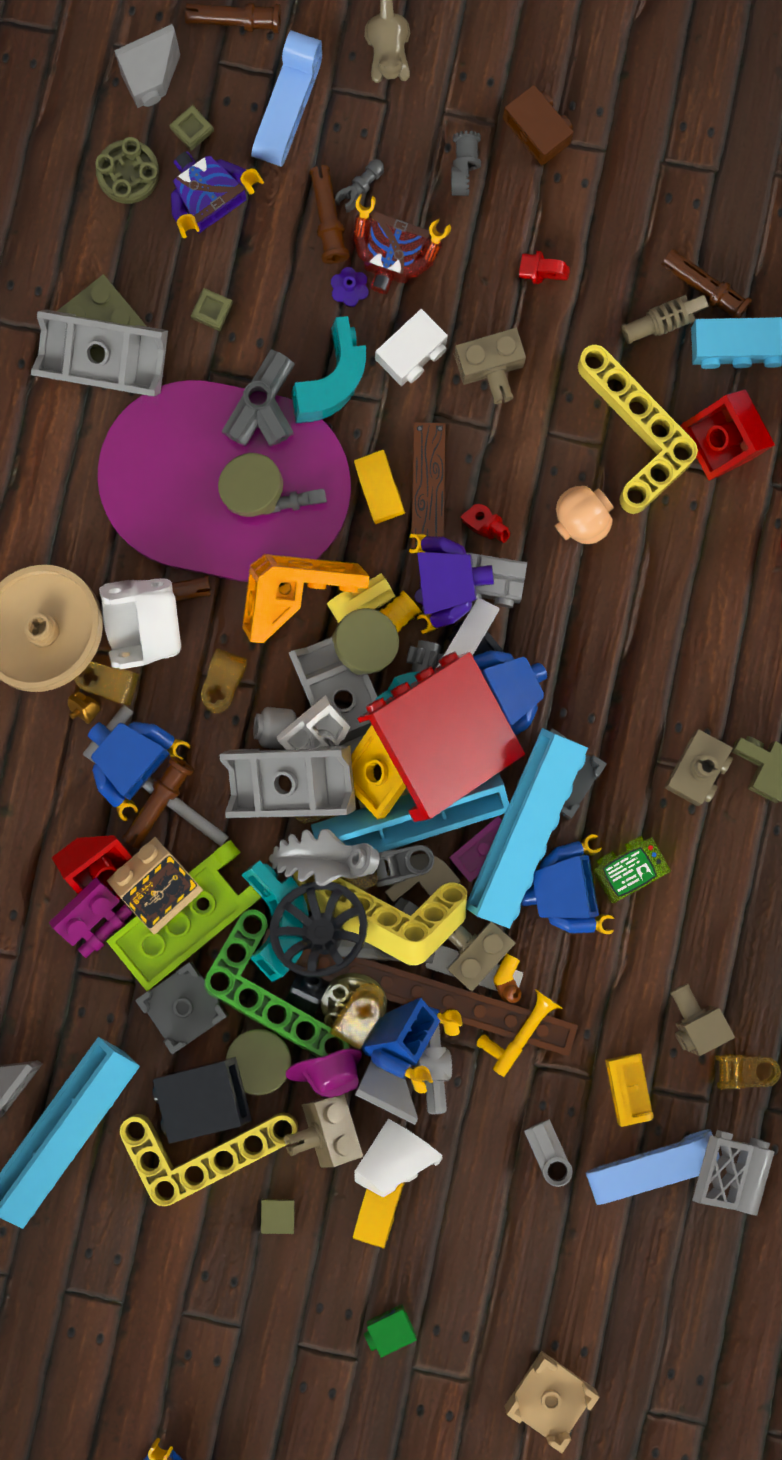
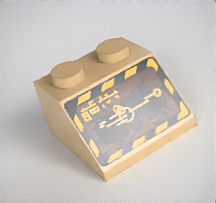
M156 837L144 845L139 852L117 869L107 880L118 896L154 935L203 891Z

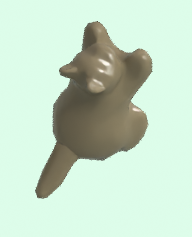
M380 0V13L372 17L365 25L364 37L368 45L373 47L371 77L375 83H380L383 77L389 80L396 79L398 76L402 81H407L410 78L409 65L404 45L408 42L411 34L410 27L406 18L394 13L392 0Z

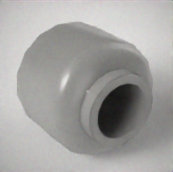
M264 708L261 714H256L254 719V739H258L259 745L263 748L286 750L278 742L277 736L297 719L295 712L285 708Z

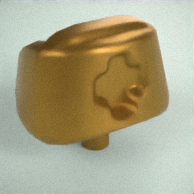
M79 691L68 697V707L72 711L69 715L72 719L78 716L89 724L101 710L98 702Z

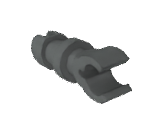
M378 159L372 160L365 167V171L361 176L354 177L351 186L341 189L336 194V205H340L343 199L351 198L345 204L346 213L352 211L356 206L358 196L361 193L366 194L373 180H378L384 173L383 162Z
M318 489L300 494L297 491L290 492L289 496L279 498L276 508L272 513L281 512V510L289 508L296 511L300 510V506L327 502L325 490Z

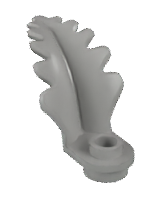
M322 829L319 832L318 839H315L309 830H303L300 842L294 834H290L288 836L289 844L286 840L282 839L280 841V848L275 846L273 854L269 857L272 868L277 869L278 873L285 871V876L290 877L298 871V880L301 882L314 875L315 882L319 886H325L340 877L354 879L366 876L367 874L371 875L377 870L380 860L378 850L374 849L372 845L367 843L345 845L329 829Z

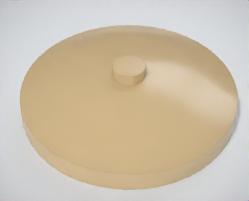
M34 565L15 571L0 582L1 681L23 691H49L69 683L90 664L101 641L103 617L96 595L76 574L54 565Z

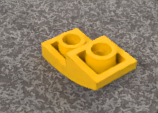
M384 450L354 460L374 523L378 524L405 514Z
M404 1182L399 1184L395 1191L384 1198L366 1189L353 1239L385 1248Z

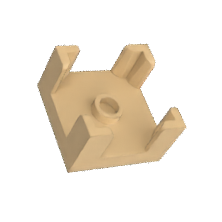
M541 1351L505 1404L506 1414L519 1424L522 1421L546 1437L550 1446L563 1453L571 1441L570 1431L586 1407L588 1410H591L600 1397L594 1387Z

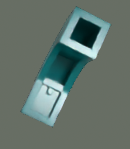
M348 316L336 317L331 328L336 356V369L323 379L295 382L291 397L295 423L318 421L333 415L351 399L361 380L366 363V345L356 346V331L354 327H350Z
M260 860L241 874L267 903L271 916H273L281 900L293 889L299 887L291 876L279 882L274 869L267 864H263ZM303 895L291 902V904L309 917ZM285 910L279 927L302 928L303 924ZM270 935L266 942L250 957L271 982L282 978L290 970L277 958L272 949ZM296 936L279 937L284 953L291 946L303 940ZM303 951L295 955L291 961L296 963Z

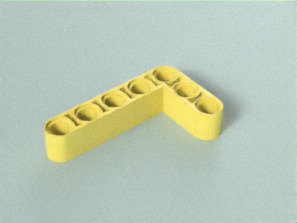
M590 345L583 350L578 363L580 375L657 454L653 460L626 484L620 494L619 501L623 510L632 514L639 513L690 467L697 456V445L605 348L599 345ZM596 357L601 362V367L596 369L587 366L585 359ZM613 379L618 380L622 383L623 390L612 391L608 387L607 382ZM632 402L641 403L645 408V413L639 415L633 413L630 410L629 404ZM653 425H662L667 431V436H655L651 427ZM678 447L684 448L689 454V459L679 460L675 457L673 450ZM661 469L666 474V480L663 482L655 481L651 477V470ZM630 490L639 491L643 496V502L637 504L631 502L627 493Z
M298 871L293 874V879L298 886L315 881L314 875L301 882L298 880ZM341 878L332 881L347 887L362 903L368 922L365 942L409 965H419L425 962L466 919L467 890L458 883L450 882L440 886L410 916ZM315 890L321 913H325L328 900L333 891ZM307 893L303 894V896L305 898L308 910L311 911L307 898ZM343 895L337 902L335 918L342 912L354 907ZM356 916L349 919L341 928L345 931L359 934V917Z
M289 1113L276 1114L176 1167H173L148 1117L142 1114L130 1116L121 1125L120 1136L152 1201L159 1206H169L288 1145L284 1143V1137H280L275 1133L274 1124L280 1120H286L292 1126L291 1134L298 1132V1123L294 1116ZM131 1122H139L143 1125L145 1129L143 1138L135 1139L131 1137L128 1131ZM248 1136H258L262 1140L263 1148L259 1152H250L246 1148L245 1139ZM151 1151L158 1155L160 1160L158 1167L149 1168L144 1164L143 1155L145 1152ZM219 1151L231 1153L233 1164L230 1167L225 1168L218 1165L216 1154ZM198 1166L202 1169L204 1178L201 1182L195 1183L188 1179L186 1173L189 1167ZM162 1181L171 1183L174 1187V1195L169 1198L162 1197L157 1190L158 1183Z

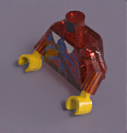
M360 194L356 200V208L360 213L356 215L353 236L357 254L364 261V269L374 273L370 288L375 292L388 294L392 280L406 284L410 277H418L434 264L442 246L441 239L449 235L451 226L450 224L447 225L444 234H441L436 229L439 219L432 222L429 230L375 211L371 216L369 213L374 209L376 199L372 196L371 206L364 207L360 203L362 194Z

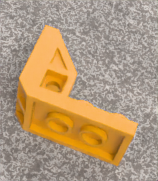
M263 554L250 565L242 628L250 642L264 643L301 608L304 583H307V587L314 589H326L327 585L339 586L341 591L355 593L358 592V588L368 589L370 576L358 563Z

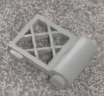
M717 1130L715 1136L710 1135L692 1201L757 1216L775 1151L769 1149V1142L751 1137L750 1143H742L732 1140L733 1134ZM721 1147L722 1156L716 1160L719 1148ZM740 1152L738 1161L735 1164L733 1158ZM726 1167L727 1174L721 1179L720 1172ZM712 1182L714 1188L707 1194L709 1184ZM730 1186L729 1194L726 1199L725 1190Z

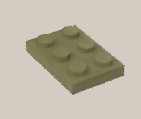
M104 274L57 310V312L75 314L78 317L131 326H146ZM94 344L91 347L90 355L94 361L102 362L105 358V350L102 346Z

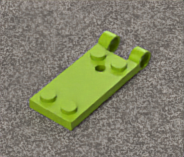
M231 840L223 844L189 872L203 891L155 935L136 916L106 941L146 991L151 990L246 910L262 899L251 885L238 895L219 872L221 868L241 853ZM200 898L208 899V909L200 910L198 908L197 902Z

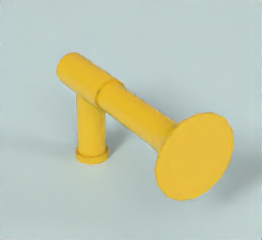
M536 989L537 1001L531 1015L505 1050L489 1039L486 1034L480 1036L477 1041V1047L482 1048L498 1060L492 1069L505 1077L523 1051L522 1048L543 1018L554 1009H563Z

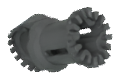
M466 130L465 134L463 131L453 134V142L456 143V159L453 161V167H451V196H469V185H467L469 179H467L469 177L468 173L481 167V160L478 159V143L481 141L480 133L469 131L468 134Z

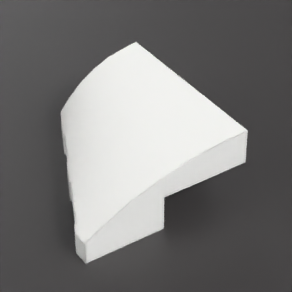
M325 695L277 736V740L286 750L339 746L340 742L345 739L350 725L337 707Z
M388 1119L354 1171L355 1182L384 1198L395 1191L399 1184L410 1182L418 1177L417 1173L432 1164L438 1165L442 1160V1155L421 1138Z

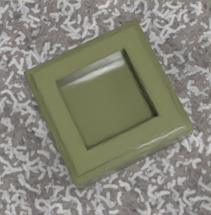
M193 105L169 125L173 133L190 151L214 132L213 126Z
M203 288L191 314V319L221 331L233 301Z
M295 1199L261 1200V1234H294Z

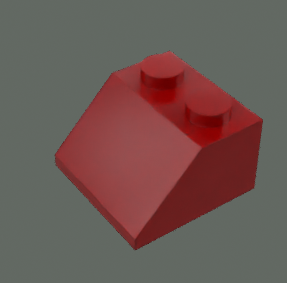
M746 389L723 396L680 425L696 443L698 449L696 458L709 481L753 460L775 446Z

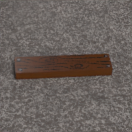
M414 422L412 534L444 537L446 423ZM412 538L411 549H416L418 545L417 539Z

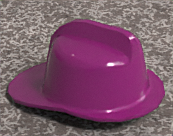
M350 1048L331 1053L327 1056L305 1060L290 1066L285 1071L286 1077L292 1081L309 1082L315 1093L322 1097H337L359 1086L360 1082L356 1065L362 1059V1052L358 1049Z

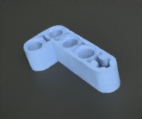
M292 30L289 32L282 53L283 66L252 148V157L280 167L284 165L321 66L323 55L321 40Z
M711 1129L690 1134L678 1143L611 1162L587 1171L586 1176L596 1204H606L699 1176L709 1137L712 1135ZM718 1152V1155H717L716 1160H718V1159L720 1158L719 1152Z

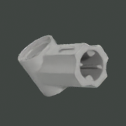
M550 1119L524 1130L547 1183L556 1187L567 1184L572 1178V1166L565 1155ZM557 1161L562 1162L566 1167L564 1177L558 1180L550 1178L548 1175L550 1164Z

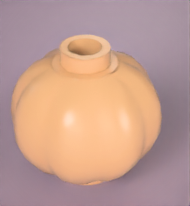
M587 486L571 487L557 501L556 514L559 523L555 525V528L565 541L571 537L582 544L597 543L607 536L611 529L613 519L609 511L614 507L599 488L593 492Z

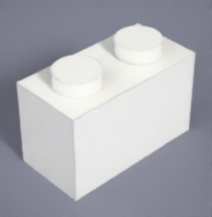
M420 309L375 351V360L402 387L407 381L413 383L424 372L422 367L430 359L435 362L446 352L447 348L445 345L447 344L448 335Z

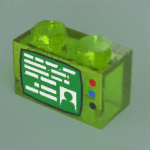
M639 836L625 844L627 849L625 852L616 856L612 851L596 860L599 866L592 870L611 903H616L671 872L652 837L644 840L642 836Z

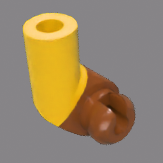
M509 954L504 956L493 982L499 997L504 1002L516 1003L521 999L522 991L518 988L513 974L520 960Z

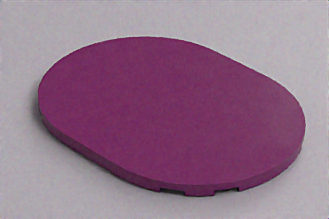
M202 380L173 382L162 385L161 394L157 396L141 395L128 405L112 424L103 442L99 456V494L106 515L115 530L132 548L144 557L161 565L248 582L250 565L263 554L318 559L336 540L346 520L351 497L349 466L339 440L322 419L313 422L295 423L292 400L276 395L275 400L294 434L285 441L269 447L261 430L257 427L245 447L222 433L224 426L241 400L245 388ZM255 391L251 394L249 400L255 405H261L266 401L267 395L264 392ZM247 453H258L270 458L280 470L283 478V489L280 497L289 496L290 492L297 491L300 494L323 489L325 490L327 502L300 506V510L296 511L289 508L283 509L281 512L244 517L231 512L222 501L218 490L219 477L224 467L234 458Z

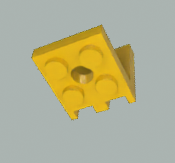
M371 725L351 754L355 796L377 819H385L406 789V786ZM377 764L382 770L379 781L374 776V768Z

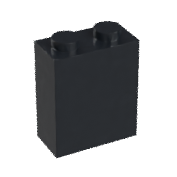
M236 1057L166 1074L153 1079V1097L156 1103L159 1104L162 1115L161 1129L164 1135L167 1136L169 1144L240 1127L252 1121Z

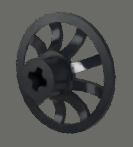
M315 881L303 884L288 893L275 909L270 924L272 949L284 966L294 973L306 977L332 975L347 967L363 948L368 928L366 912L357 896L345 886L335 882L319 886ZM315 890L333 891L328 900L325 913H321ZM307 893L312 912L310 917L291 904L296 898ZM343 895L354 907L342 912L335 918L337 902ZM286 910L303 924V927H279L284 911ZM356 916L359 917V934L340 929L349 919ZM296 936L303 940L291 946L284 953L279 937ZM342 940L356 943L351 952L343 959L337 950ZM311 949L307 968L291 961L299 952ZM320 954H330L336 963L327 968L317 969V961Z

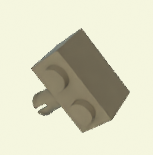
M517 327L455 345L454 357L463 385L487 378L494 404H501L503 398L505 402L514 398L505 373L523 368L526 360Z
M700 729L696 730L664 788L696 806L702 805L704 801L709 803L718 788L714 784L718 774L724 775L732 763L733 758L729 754L733 748Z
M491 921L478 934L475 933L474 935L460 925L448 937V940L459 949V955L447 967V970L472 992L516 943Z
M688 983L670 992L683 1016L681 1021L675 1023L679 1031L675 1032V1036L683 1050L701 1056L735 1038L721 1009L710 1005L701 1009Z
M345 1094L333 1098L322 1097L302 1104L309 1128L284 1136L285 1144L298 1142V1144L286 1147L290 1156L315 1147L321 1168L336 1167L363 1157Z

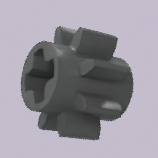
M423 640L418 641L417 648L410 646L406 663L412 664L411 672H420L431 666L433 670L437 668L438 660L444 656V654H440L442 646Z

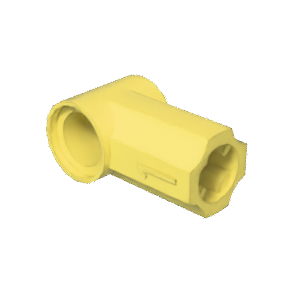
M381 573L369 580L368 589L358 588V592L355 593L344 591L327 602V605L339 623L347 614L354 610L362 608L376 610L394 599L395 594Z

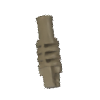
M686 295L680 296L649 309L645 317L622 325L623 336L628 344L651 334L661 336L694 322V314L709 307L705 295L688 301Z

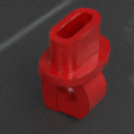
M536 251V254H522L519 278L532 279L533 284L542 283L544 278L555 280L569 279L570 267L564 261L545 259L542 251Z
M475 504L461 516L462 522L482 537L488 539L495 537L500 542L505 543L511 535L509 528L503 525L501 516L498 514L492 515L490 509L485 505ZM484 516L482 520H477L478 517Z

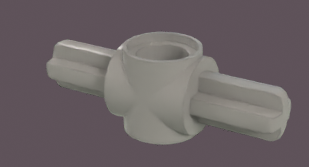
M438 1025L418 1063L414 1065V1067L425 1066L430 1071L433 1083L425 1080L423 1082L427 1089V1111L429 1114L434 1115L443 1114L447 1111L444 1082L449 1081L452 1077L451 1054L448 1049L446 1050V1047H441Z

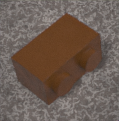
M533 85L504 108L503 120L541 166H543L571 144L574 132L570 120L563 114L560 116L553 108L554 104L550 96L545 91L540 92Z

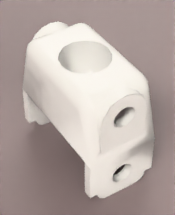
M162 578L125 580L107 583L99 588L102 599L104 628L112 649L109 651L112 667L121 670L144 666L180 653L181 638L176 599L170 580Z

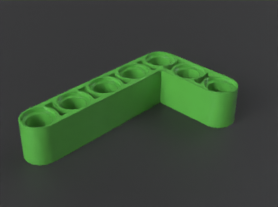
M248 910L244 912L236 922L205 976L204 988L206 992L213 998L316 1057L328 1055L325 1052L324 1045L329 1038L336 1039L340 1043L341 1050L349 1049V1043L341 1033L241 976L268 926L267 919L261 911ZM253 917L259 921L260 931L258 933L250 934L245 931L243 922L246 918ZM232 945L240 946L244 951V959L237 963L230 961L227 957L228 947ZM220 973L226 976L228 980L226 990L216 991L212 988L210 984L212 975ZM251 990L255 993L256 1003L253 1007L247 1008L240 1004L239 994L241 991ZM271 1006H278L283 1009L284 1020L280 1024H274L269 1021L267 1012ZM300 1022H306L311 1025L313 1033L309 1040H301L297 1036L296 1027Z

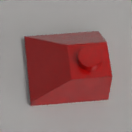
M115 835L76 838L51 858L64 880L77 894L97 877L120 900L121 898L107 880L133 856Z

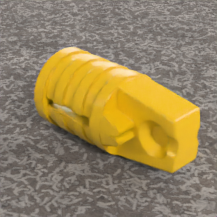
M404 590L391 603L386 605L387 607L379 611L393 622L397 632L401 631L400 628L408 624L407 622L412 620L414 616L422 612Z

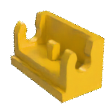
M641 1053L605 1059L618 1125L624 1127L651 1121L654 1117Z

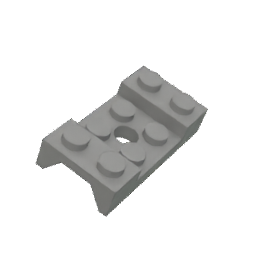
M46 309L37 312L41 334L39 353L32 367L31 375L148 396L161 394L168 330L107 322ZM94 344L102 346L105 350V358L102 362L94 361L90 355L91 347Z
M332 637L309 647L288 652L311 707L325 695L334 705V697L338 692L346 691L352 695L353 702L350 707L346 709L337 707L350 725L345 739L340 742L339 746L350 745L352 754L372 725L370 720L359 723L357 719L368 712L366 706L377 698L368 674L356 675L340 661L335 652Z
M350 745L320 746L315 749L259 751V749H234L219 754L220 761L229 772L231 797L225 811L226 818L348 815L356 810ZM280 775H286L290 778L292 782L290 792L284 791L279 786Z

